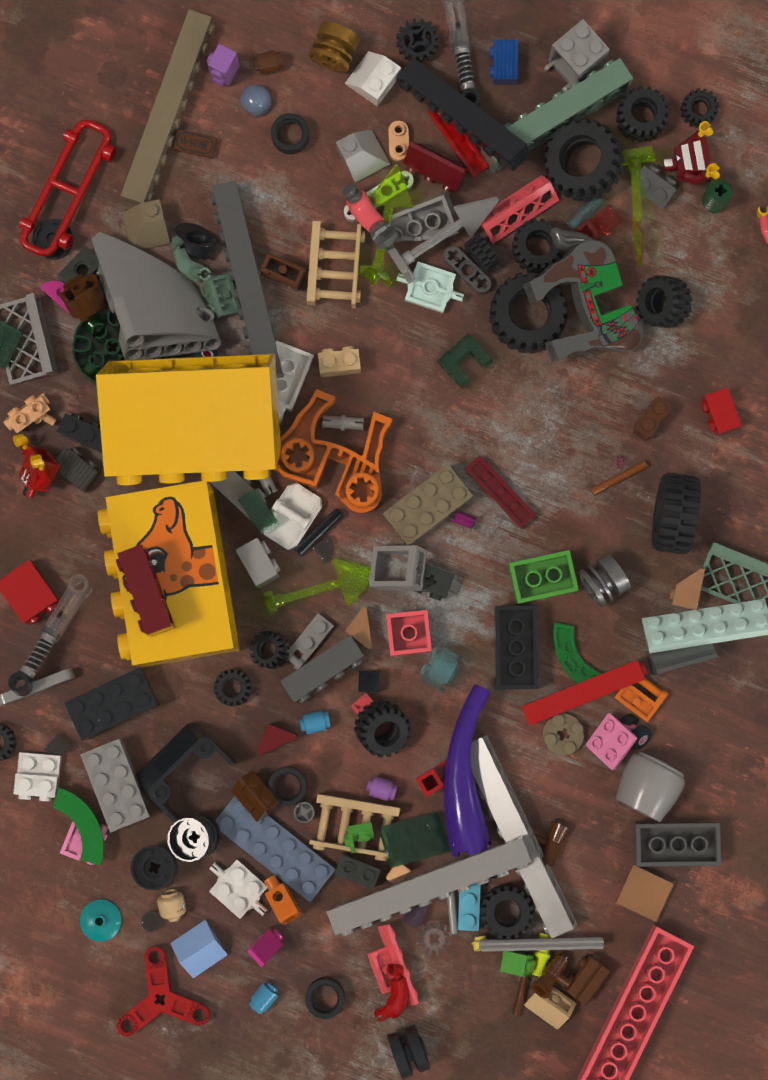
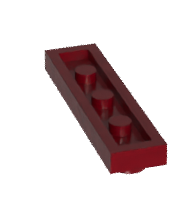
M480 455L465 468V471L520 529L536 515Z

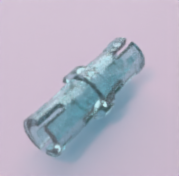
M592 197V201L586 202L583 206L581 205L578 208V212L566 222L568 227L576 232L586 220L592 217L593 212L603 204V200Z

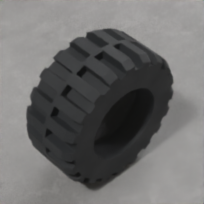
M582 119L581 123L577 120L570 121L571 125H562L560 127L561 131L559 133L554 132L551 136L553 140L551 142L548 141L545 146L548 149V152L543 154V159L546 162L543 164L544 170L547 173L546 176L559 192L567 198H572L574 201L580 202L583 199L585 202L592 201V197H596V199L602 198V193L605 191L609 193L613 190L611 188L613 183L615 185L618 184L620 180L617 177L618 174H623L624 167L621 164L625 162V156L622 154V146L610 129L605 125H601L596 120H593L592 123L589 119ZM584 145L598 146L601 150L600 161L591 173L580 177L572 176L568 173V160L577 148Z
M527 272L526 275H522V273L515 274L514 278L509 277L503 285L500 284L492 298L489 311L490 324H492L494 335L497 334L498 340L502 344H507V348L511 350L513 348L517 349L519 353H524L525 351L536 353L537 350L541 349L543 351L547 349L545 346L546 342L556 340L561 336L569 313V308H567L568 301L566 296L562 294V288L554 286L541 300L548 311L547 320L541 328L531 331L523 330L512 322L509 313L510 306L516 298L527 296L523 284L538 277L533 275V272Z
M666 473L661 477L652 523V547L655 550L683 555L690 552L697 529L701 499L700 480L696 476Z

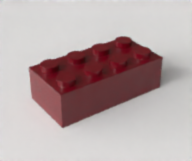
M141 544L117 553L119 559H116L118 569L126 577L123 580L127 592L132 593L133 600H130L134 612L139 613L141 620H138L141 632L153 637L176 628L148 549Z

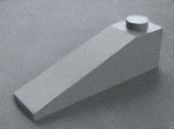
M447 191L383 217L399 234V237L394 240L395 242L428 240L457 221L455 210Z

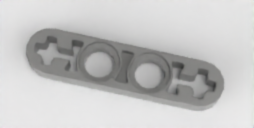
M69 668L32 682V691L26 696H18L12 690L0 694V706L76 678L73 669Z

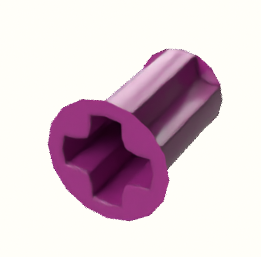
M456 511L453 518L454 523L468 527L471 531L476 521L475 517Z

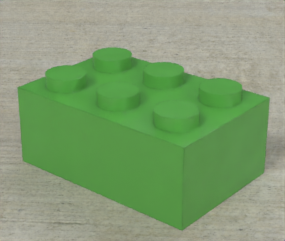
M570 550L516 561L507 565L516 605L579 591Z

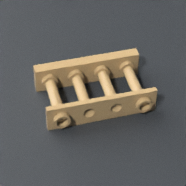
M321 221L312 222L307 305L315 306L316 300H320V298L352 300V308H356V302L360 303L361 290H357L360 243L365 242V231H361L360 224H357V232L325 230V228H321ZM324 238L356 240L355 252L323 250V248H320V240H324ZM323 258L355 260L354 272L322 270V268L318 267L319 260H323ZM321 278L353 280L352 292L320 290L317 287V280H321Z
M318 793L316 803H321L322 811L317 840L310 839L309 844L313 845V849L325 851L326 847L351 851L350 847L345 845L344 835L347 834L350 814L353 813V809L362 810V824L369 823L374 813L382 814L383 824L378 850L366 848V841L358 842V847L355 846V851L375 855V859L387 861V858H392V853L386 851L391 821L394 820V816L399 817L400 807ZM333 806L341 807L342 811L337 843L325 841L329 813Z

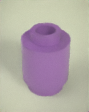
M374 776V779H369L366 791L370 792L369 796L393 801L398 785L393 784L391 780Z

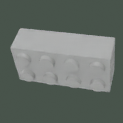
M117 739L80 754L110 833L152 816L123 739Z

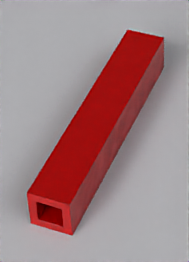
M636 659L522 705L521 708L528 725L531 726L645 680L644 675L647 674L644 663H639Z

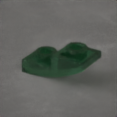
M255 488L238 499L262 535L280 524Z

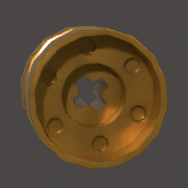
M323 21L316 34L319 41L313 42V48L308 54L309 58L326 69L338 73H346L349 69V63L352 61L350 54L356 52L360 37L343 25Z

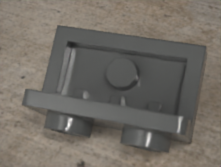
M646 163L630 185L662 209L680 187L677 184V179L671 175L666 176L663 174L661 168L654 163Z

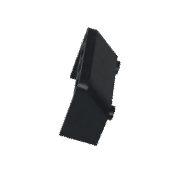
M194 722L185 725L138 773V781L153 802L173 822L179 820L180 817L166 803L171 791L163 780L192 751L204 759L210 758L218 752L231 766L237 763L200 724Z

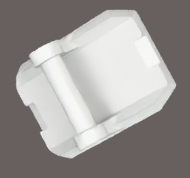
M298 483L288 485L263 522V534L287 550L296 547L321 510L322 499Z

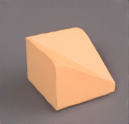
M397 861L386 875V879L396 884L403 881L407 874L411 872V869L402 862Z

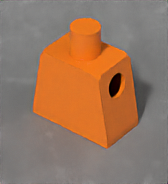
M275 875L264 881L269 890L265 893V896L281 924L286 925L303 915L286 884H280ZM282 893L283 898L281 901H278L277 896Z

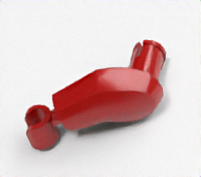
M389 964L387 966V973L390 976H394V978L390 979L391 994L387 999L386 1005L374 1011L375 1018L382 1015L377 1019L379 1022L389 1017L398 1018L406 1007L409 993L405 977L400 976L404 972V968L400 964Z

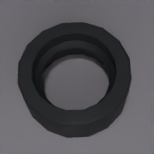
M292 113L279 116L271 127L273 144L284 154L301 152L309 142V128L306 121L301 116ZM287 123L297 124L302 131L300 141L294 145L282 143L278 136L281 126Z
M282 767L272 773L268 780V789L278 799L279 805L292 806L300 802L307 792L306 777L300 770L294 767ZM284 774H292L299 780L300 784L298 794L290 799L279 796L275 788L277 779Z
M321 977L314 980L307 988L305 995L306 1007L309 1012L321 1019H330L338 1015L345 1001L344 989L341 984L329 977ZM327 985L336 991L338 999L332 1009L324 1011L315 1006L313 993L318 987Z

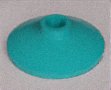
M94 900L87 904L81 912L80 927L83 933L91 940L98 942L107 941L113 938L121 927V913L117 906L108 900ZM98 917L103 919L102 925L96 923Z

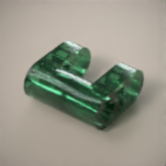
M466 334L437 360L442 369L461 389L465 388L470 383V380L458 366L470 355L484 369L493 363L491 357L469 334Z

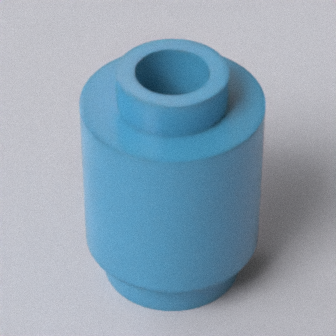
M320 710L302 714L303 719H299L301 731H306L307 735L325 731L326 728L331 727L327 711L322 712Z
M263 982L250 998L249 1006L261 1015L264 1011L267 1012L279 996L277 993L278 988L271 982L267 984Z

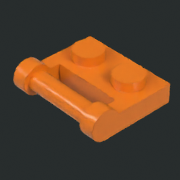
M645 678V680L638 683L657 696L655 701L648 698L632 685L620 689L613 698L648 723L669 693L664 689L661 690Z

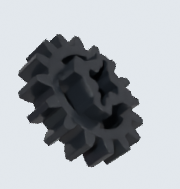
M413 18L412 24L406 21V28L400 26V33L396 35V39L399 40L396 42V47L400 48L399 54L405 53V60L410 57L412 59H419L420 63H423V58L429 61L430 54L435 55V48H439V42H437L439 34H435L437 28H430L431 22L429 21L427 24H424L422 18L419 23L416 22L415 18ZM427 35H429L431 38V44L429 43V40L426 39ZM405 38L406 41L409 42L408 48L406 47L404 42Z

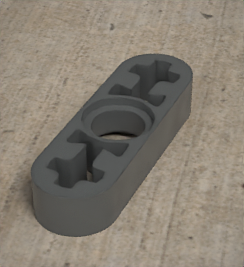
M454 246L447 248L444 253L445 263L477 294L483 295L488 293L491 288L490 278L459 248ZM449 253H457L456 258L460 262L462 261V259L465 260L459 265V268L455 267L458 265V262L456 260H449ZM466 265L473 268V273L470 276L462 273V268ZM476 273L479 274L477 279L480 282L486 281L485 289L483 287L479 289V283L475 279L473 282L470 281L475 277Z

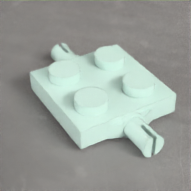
M417 262L413 272L415 280L408 284L401 273H398L396 281L408 284V291L405 297L406 302L443 313L450 298L461 302L463 300L464 294L453 291L455 273L421 262Z

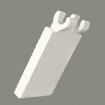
M276 340L275 343L284 375L283 378L277 379L279 423L281 424L286 410L292 412L314 355Z

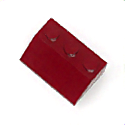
M410 142L403 164L407 166V171L415 175L418 172L425 175L424 179L430 183L435 184L437 181L443 184L442 189L450 193L460 190L469 172L468 168L417 142Z

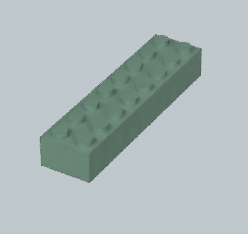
M621 58L616 61L610 60L600 71H592L586 76L587 79L582 82H574L569 86V90L564 93L562 91L556 93L551 101L538 104L533 112L522 114L518 117L517 122L513 124L507 123L504 127L527 143L529 151H532L550 140L554 132L559 133L562 125L569 126L571 125L570 121L573 120L579 122L628 92L633 77ZM481 147V154L488 163L491 172L494 174L501 170L503 167L497 162V159L494 156L489 157Z

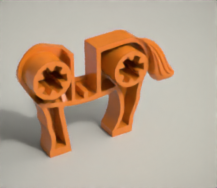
M316 389L308 405L296 416L289 430L280 437L281 454L275 470L287 480L317 489L328 459L346 465L335 496L353 512H369L378 506L382 498L379 457L383 450L385 434L390 429L393 419L373 412L362 456L343 446L316 440L315 432L318 421L329 408L334 406L336 401L335 396Z

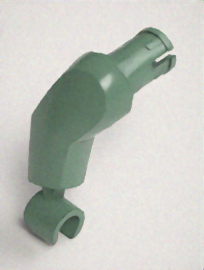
M178 235L173 237L171 247L176 250L173 251V256L177 269L193 282L208 280L211 274L207 273H211V271L203 265L192 261L186 249L180 248L185 245L184 241Z

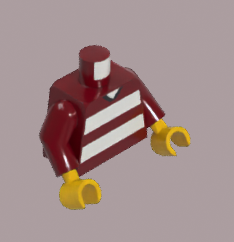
M703 121L700 123V131H696L685 141L674 147V158L663 159L664 172L676 170L679 182H685L693 186H698L704 182H711V177L713 179L720 177V173L717 171L720 167L716 163L710 162L707 141L703 137L704 135L711 136L713 134L709 122Z

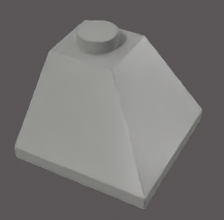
M372 130L352 133L336 142V150L355 184L390 166V162Z

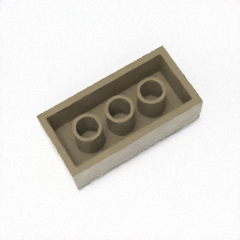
M446 464L383 513V517L405 545H412L470 501L473 495L450 465Z

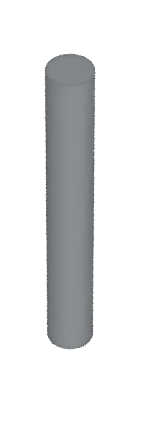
M455 891L450 892L451 896L447 897L450 934H458Z

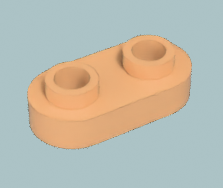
M394 121L388 129L389 155L392 160L403 162L409 146V130L403 121ZM401 128L402 132L396 133L395 129ZM401 147L403 151L398 153L396 148Z

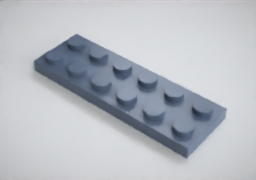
M235 796L215 820L224 835L309 902L312 901L336 870V868L269 815L256 822L251 813L245 809Z

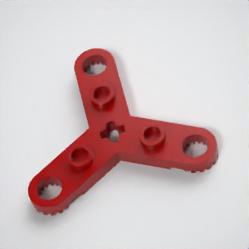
M159 946L150 947L144 954L149 995L120 1017L117 1022L118 1033L129 1037L161 1012L197 1026L206 1024L210 1018L209 1008L200 1002L170 990L165 951ZM152 951L160 953L161 959L159 962L154 963L150 960L149 954ZM156 994L160 996L164 994L166 996L164 999L165 1004L161 1002L156 1003ZM196 1009L204 1010L205 1018L203 1020H196L194 1018V1011ZM124 1020L132 1021L133 1029L131 1031H125L122 1028Z

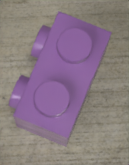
M218 44L215 52H211L207 59L212 81L219 86L224 84L229 87L240 67L237 53Z

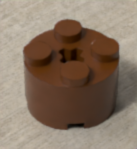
M88 273L89 276L84 277L83 274L73 277L64 284V291L59 293L71 316L80 319L81 322L87 321L91 315L108 307L103 287L96 275Z

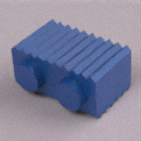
M495 39L493 46L489 48V59H493V66H490L489 78H493V84H518V40Z

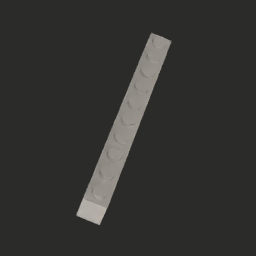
M485 735L472 741L470 762L474 782H477L480 788L479 795L483 801H486L489 807V816L492 820L495 819L500 838H504L505 842L524 836L531 854L532 862L529 863V867L519 871L516 867L515 870L518 876H522L525 882V891L534 901L533 907L537 915H540L543 920L542 926L544 931L552 939L573 930L578 924L548 864L545 866L542 861V857H544L543 851L488 736Z
M524 836L329 908L326 912L335 935L341 933L342 936L353 933V929L360 926L361 929H365L373 925L372 921L378 919L381 922L391 919L392 914L399 912L400 915L412 910V906L418 904L419 907L426 906L431 903V899L436 897L439 900L451 896L450 892L458 890L459 893L470 889L471 884L476 882L478 885L485 884L490 881V877L495 875L498 878L510 874L509 870L516 867L518 871L525 869L532 862V857Z

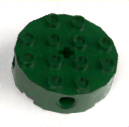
M110 307L91 315L87 321L81 322L76 327L73 336V360L80 373L96 387V374L108 361L126 360L119 344L120 324L116 312L112 313ZM112 346L117 347L116 352L112 351Z

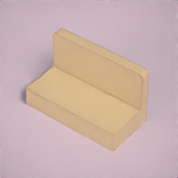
M553 987L548 998H542L534 992L525 1002L524 1006L554 1028L559 1029L570 1018L577 1003Z

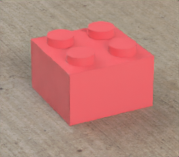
M428 610L386 614L391 657L432 653Z

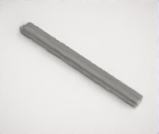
M602 937L479 941V950L482 952L604 948Z

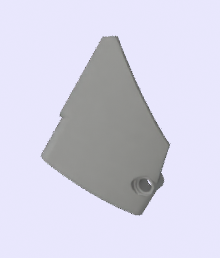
M98 232L91 241L99 261V278L112 313L116 312L120 324L119 344L126 360H142L212 351L221 345V340L213 321L214 313L206 308L192 280L154 256L102 232Z

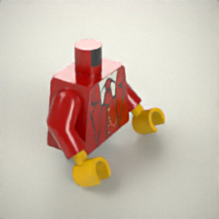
M23 434L13 436L15 446H22L21 451L25 457L19 477L25 484L22 494L26 497L34 498L36 491H48L60 465L47 449L27 445L28 438Z

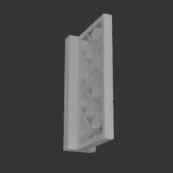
M31 293L24 298L1 304L0 310L6 309L10 311L5 322L0 320V348L9 385L13 386L47 375L59 374L41 297ZM26 303L28 310L23 317L16 313V310L20 304ZM14 314L22 318L17 329L8 325ZM26 321L32 326L29 336L20 332ZM7 327L15 331L10 341L4 339L3 335ZM18 334L27 338L22 348L13 344ZM30 341L36 343L37 346L34 355L25 351ZM12 346L19 350L14 361L8 356ZM23 353L31 357L26 368L18 364ZM35 360L41 363L42 372L33 373L30 371ZM18 366L24 372L21 378L14 380L13 371Z

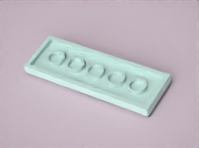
M765 599L642 618L649 653L768 635V608Z

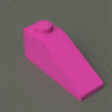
M269 927L250 945L247 952L262 967L284 944L282 941L284 937L276 928L272 930Z

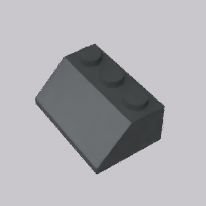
M713 644L649 653V650L645 651L652 675L718 657Z

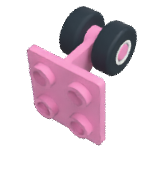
M608 713L588 740L586 746L611 770H615L631 747L640 749L649 742L652 732L645 725L636 726L639 720L633 714H627L618 720L614 715Z

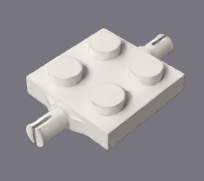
M238 860L226 870L220 868L216 863L213 866L218 871L212 866L209 868L218 876L216 884L209 892L239 919L252 908L261 916L265 914L264 912L268 909L259 902V899L267 889V886Z

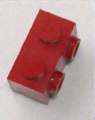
M728 387L704 395L701 398L702 402H700L702 411L704 414L707 413L709 418L707 422L711 433L714 432L715 437L742 426Z

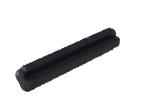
M335 508L295 547L296 553L299 556H303L344 516L338 508Z

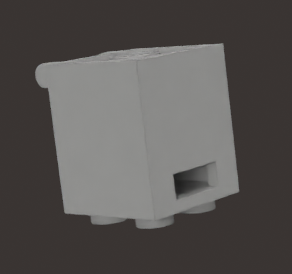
M582 19L552 44L548 59L549 64L544 67V71L548 72L554 67L568 83L562 89L565 92L569 90V86L574 82H582L587 79L586 76L592 71H599L605 65L610 49Z

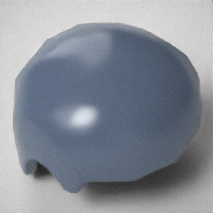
M249 85L242 91L240 96L241 106L253 117L264 116L271 110L273 104L271 95L262 85Z

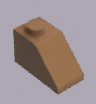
M706 568L699 569L676 584V588H671L669 599L673 600L672 605L698 609Z

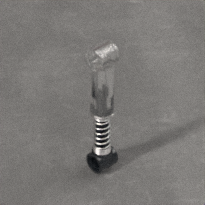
M442 0L451 51L456 57V67L459 68L457 72L459 73L458 78H460L459 83L461 84L460 93L466 98H473L475 100L474 104L479 107L480 94L475 87V81L472 79L474 76L471 70L472 65H470L471 60H469L471 56V43L464 1ZM455 7H456V13H457L458 22L455 21V15H454V9H453V8H455Z
M76 574L69 579L66 591L40 631L42 634L40 641H37V646H34L35 649L31 651V656H28L29 659L25 661L26 664L22 665L19 671L9 677L8 686L16 695L26 696L32 691L35 672H38L37 668L41 667L40 663L44 662L43 658L47 657L46 653L50 652L51 645L59 642L82 602L91 594L92 586L84 575ZM85 583L82 590H75L77 584ZM20 680H25L24 686L22 688L17 689V682Z

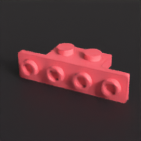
M390 924L380 925L378 930L384 947L367 954L382 994L391 991L390 979L394 978V976H390L387 973V966L389 964H400L404 968V972L400 976L405 977L409 993L406 1005H416L419 1003L417 999L418 994L412 986L410 972L405 967L402 959V950L398 947L395 940V931Z

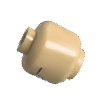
M168 889L161 892V896L157 899L160 916L163 919H168L169 922L180 920L181 916L186 912L183 894L177 891V889Z

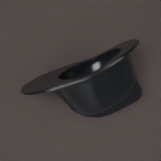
M181 223L175 228V233L184 241L188 254L202 260L208 259L213 246L218 242L217 237L210 234L203 227L193 223Z

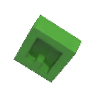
M372 822L347 826L348 834L344 835L346 847H350L351 853H356L354 841L366 842L374 838Z

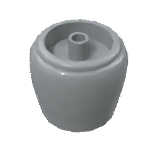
M638 752L633 754L625 765L615 799L657 822H661L683 791L685 786L684 774L658 758L656 759L646 753Z

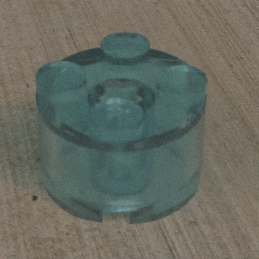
M435 645L430 654L431 661L429 664H424L419 674L422 676L423 682L444 693L446 691L443 688L444 685L449 686L460 668L458 660L463 661L464 657L444 645L440 647Z

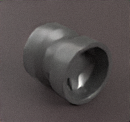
M307 801L300 802L294 809V817L301 823L311 821L315 815L314 806Z

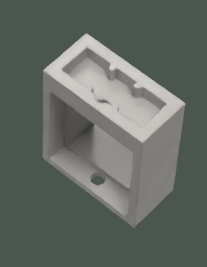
M417 545L374 546L371 555V572L368 577L369 587L378 591H422L427 550ZM386 554H408L405 581H383Z

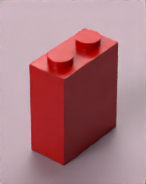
M31 560L26 561L0 579L1 593L23 624L33 625L41 619V614L44 612L50 613L58 607L57 603L60 602V599Z

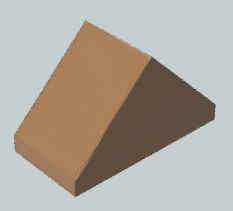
M363 607L345 632L367 649H373L367 608Z

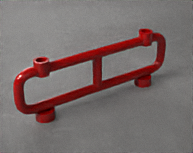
M81 120L74 126L72 131L69 129L65 131L63 140L66 141V144L29 217H22L19 223V228L22 229L20 244L27 251L46 257L55 253L58 247L64 250L69 249L73 235L66 233L81 200L101 160L112 162L117 150L116 147L110 145L111 133L108 128L95 121ZM90 128L100 132L103 135V140L79 188L57 180L73 146L78 142L81 130ZM55 187L74 195V198L50 246L44 249L29 243L28 236L34 230L35 222L52 188Z

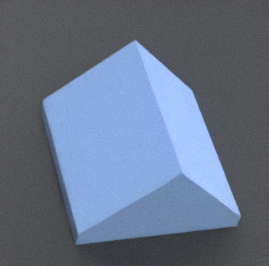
M206 919L171 942L179 963L192 978H195L228 955Z

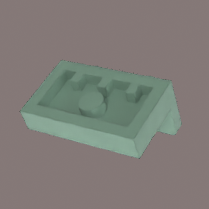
M229 274L213 276L201 283V293L206 299L207 309L214 313L213 321H217L221 317L239 314L238 308H240L238 300H235L234 286Z

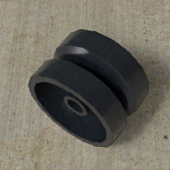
M415 1024L405 1027L404 1035L406 1042L403 1041L398 1031L387 1034L388 1042L402 1079L413 1076L412 1061H414L416 1069L420 1073L431 1069L422 1037L419 1036Z

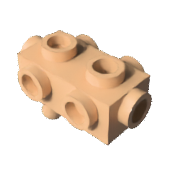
M42 393L36 397L34 394L24 401L25 405L21 408L15 407L7 413L8 417L3 421L9 431L14 429L18 433L32 422L38 424L43 420L53 426L56 419L47 414L50 410L48 407L50 402Z

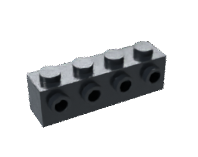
M73 412L71 415L65 413L57 432L61 436L102 454L100 425L92 421L88 424L82 421L83 417Z

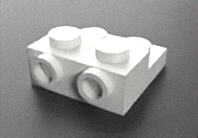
M19 752L18 769L15 774L14 794L19 795L18 799L31 800V796H39V801H52V798H56L59 788L62 756Z

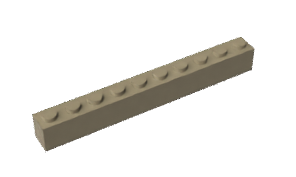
M188 10L120 195L125 202L138 205L153 200L154 192L152 190L154 185H158L161 174L159 171L161 166L166 164L168 157L166 155L167 149L173 145V133L180 126L181 111H185L188 99L186 97L188 92L193 90L195 73L198 74L200 71L201 56L206 54L208 37H212L215 25H213L212 17Z

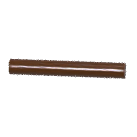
M530 976L520 978L513 1015L521 1016Z

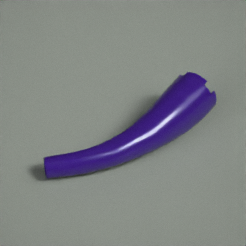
M476 684L472 687L454 727L445 767L444 819L452 856L460 857L459 852H468V855H473L488 849L487 844L492 845L470 762L474 728L481 709H484L491 692Z

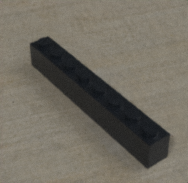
M415 58L397 74L400 81L399 86L406 93L411 92L413 97L419 103L424 102L433 114L437 112L446 124L449 125L451 123L460 135L465 134L473 145L481 146L489 157L494 156L503 168L508 167L514 172L530 155L527 143Z

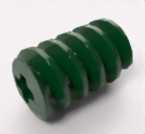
M723 179L713 180L702 196L703 206L712 214L721 212L733 196L734 192L731 185Z

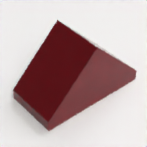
M267 724L258 754L260 756L298 737L295 733Z

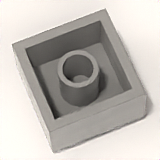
M256 538L236 549L237 554L258 589L280 577L277 572L281 570L275 559L270 560L268 554L271 552L264 540L260 542Z

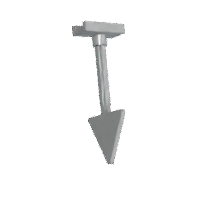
M493 197L454 206L453 209L459 219L411 251L408 250L401 254L393 244L389 247L386 246V250L408 284L415 280L409 264L414 262L415 258L462 227L465 228L470 237L473 236L498 203V198Z

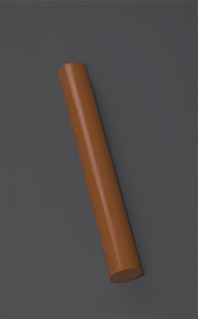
M644 460L590 488L595 496L648 468V465Z

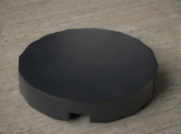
M49 219L37 225L33 232V245L44 249L48 248L62 221ZM68 227L66 233L73 235L72 231ZM73 240L68 250L58 247L55 253L44 258L50 260L63 258L73 247Z

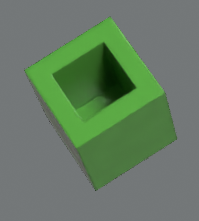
M503 951L500 971L521 977L531 976L535 969L534 955L519 951Z

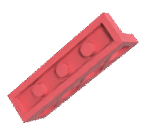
M541 175L496 204L480 225L484 229L490 243H496L523 225L524 222L531 220L558 202L559 198L552 183ZM549 191L552 198L542 202L543 194ZM533 203V210L525 213L526 206ZM511 215H518L514 223H508ZM496 225L501 226L499 233L493 236L490 229Z

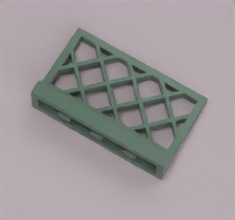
M711 541L702 568H707L708 566L709 572H706L704 576L711 574L715 585L708 588L702 586V591L732 603H741L738 594L748 589L753 600L767 598L768 589L765 582H768V578L764 580L762 575L768 577V563ZM711 556L719 557L723 566L712 570L709 564ZM733 564L739 565L742 573L731 578L727 567ZM724 568L729 579L717 583L713 573ZM752 572L758 573L761 581L750 585L746 575ZM744 576L748 587L736 591L732 580ZM730 582L734 592L729 595L722 594L719 586ZM763 584L767 594L756 599L752 588ZM716 587L717 590H718V592H716V591H714V590H711V589H713V588Z

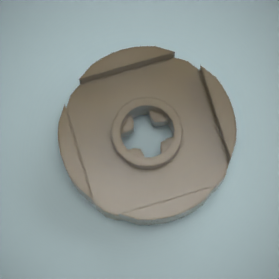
M555 715L548 719L543 727L542 737L544 743L555 754H572L583 743V726L572 715ZM566 729V733L569 736L562 741L557 733Z

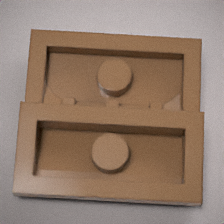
M633 865L616 903L657 922L674 884Z

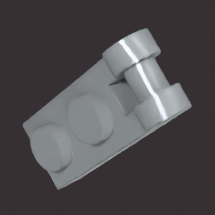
M318 613L287 651L290 654L285 656L286 662H291L296 670L301 668L333 629L334 625ZM297 649L303 653L300 659L294 655Z

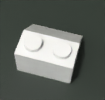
M368 51L347 79L345 85L378 107L398 80L397 74L401 71V67L384 55Z

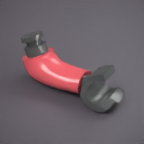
M354 184L347 185L342 193L347 199L346 204L351 214L360 225L370 232L371 238L380 250L386 246H391L395 242L394 240L399 237V234L375 209L365 191L356 189Z

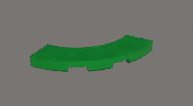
M554 622V649L565 672L576 683L601 674L587 665L580 657L574 641L575 626Z
M59 787L53 808L66 814L77 826L82 839L81 860L101 866L104 858V838L95 813L76 794Z

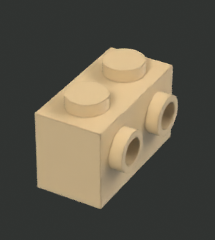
M353 346L343 347L342 351L323 349L322 353H318L320 377L361 373L359 349H354Z

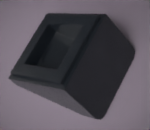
M359 671L358 692H379V671Z

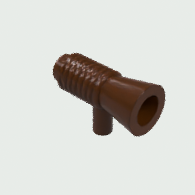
M553 820L551 821L548 839L535 834L539 845L544 846L542 861L545 866L548 864L550 868L554 866L561 849L560 847H562L561 843L571 829Z
M563 953L553 957L543 971V974L531 984L532 990L538 996L548 998L555 982L567 988L571 986L572 980L562 975L569 965V958Z

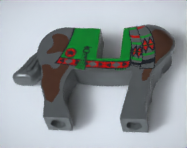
M557 227L552 228L550 236L554 247L568 252L559 261L548 266L538 277L523 284L529 303L532 304L542 300L548 291L556 285H571L574 304L586 333L546 342L545 346L551 362L563 359L570 353H580L589 349L611 350L623 353L635 350L643 339L644 326L631 305L601 315L594 297L623 285L611 249L606 244L594 241L583 233L566 231Z

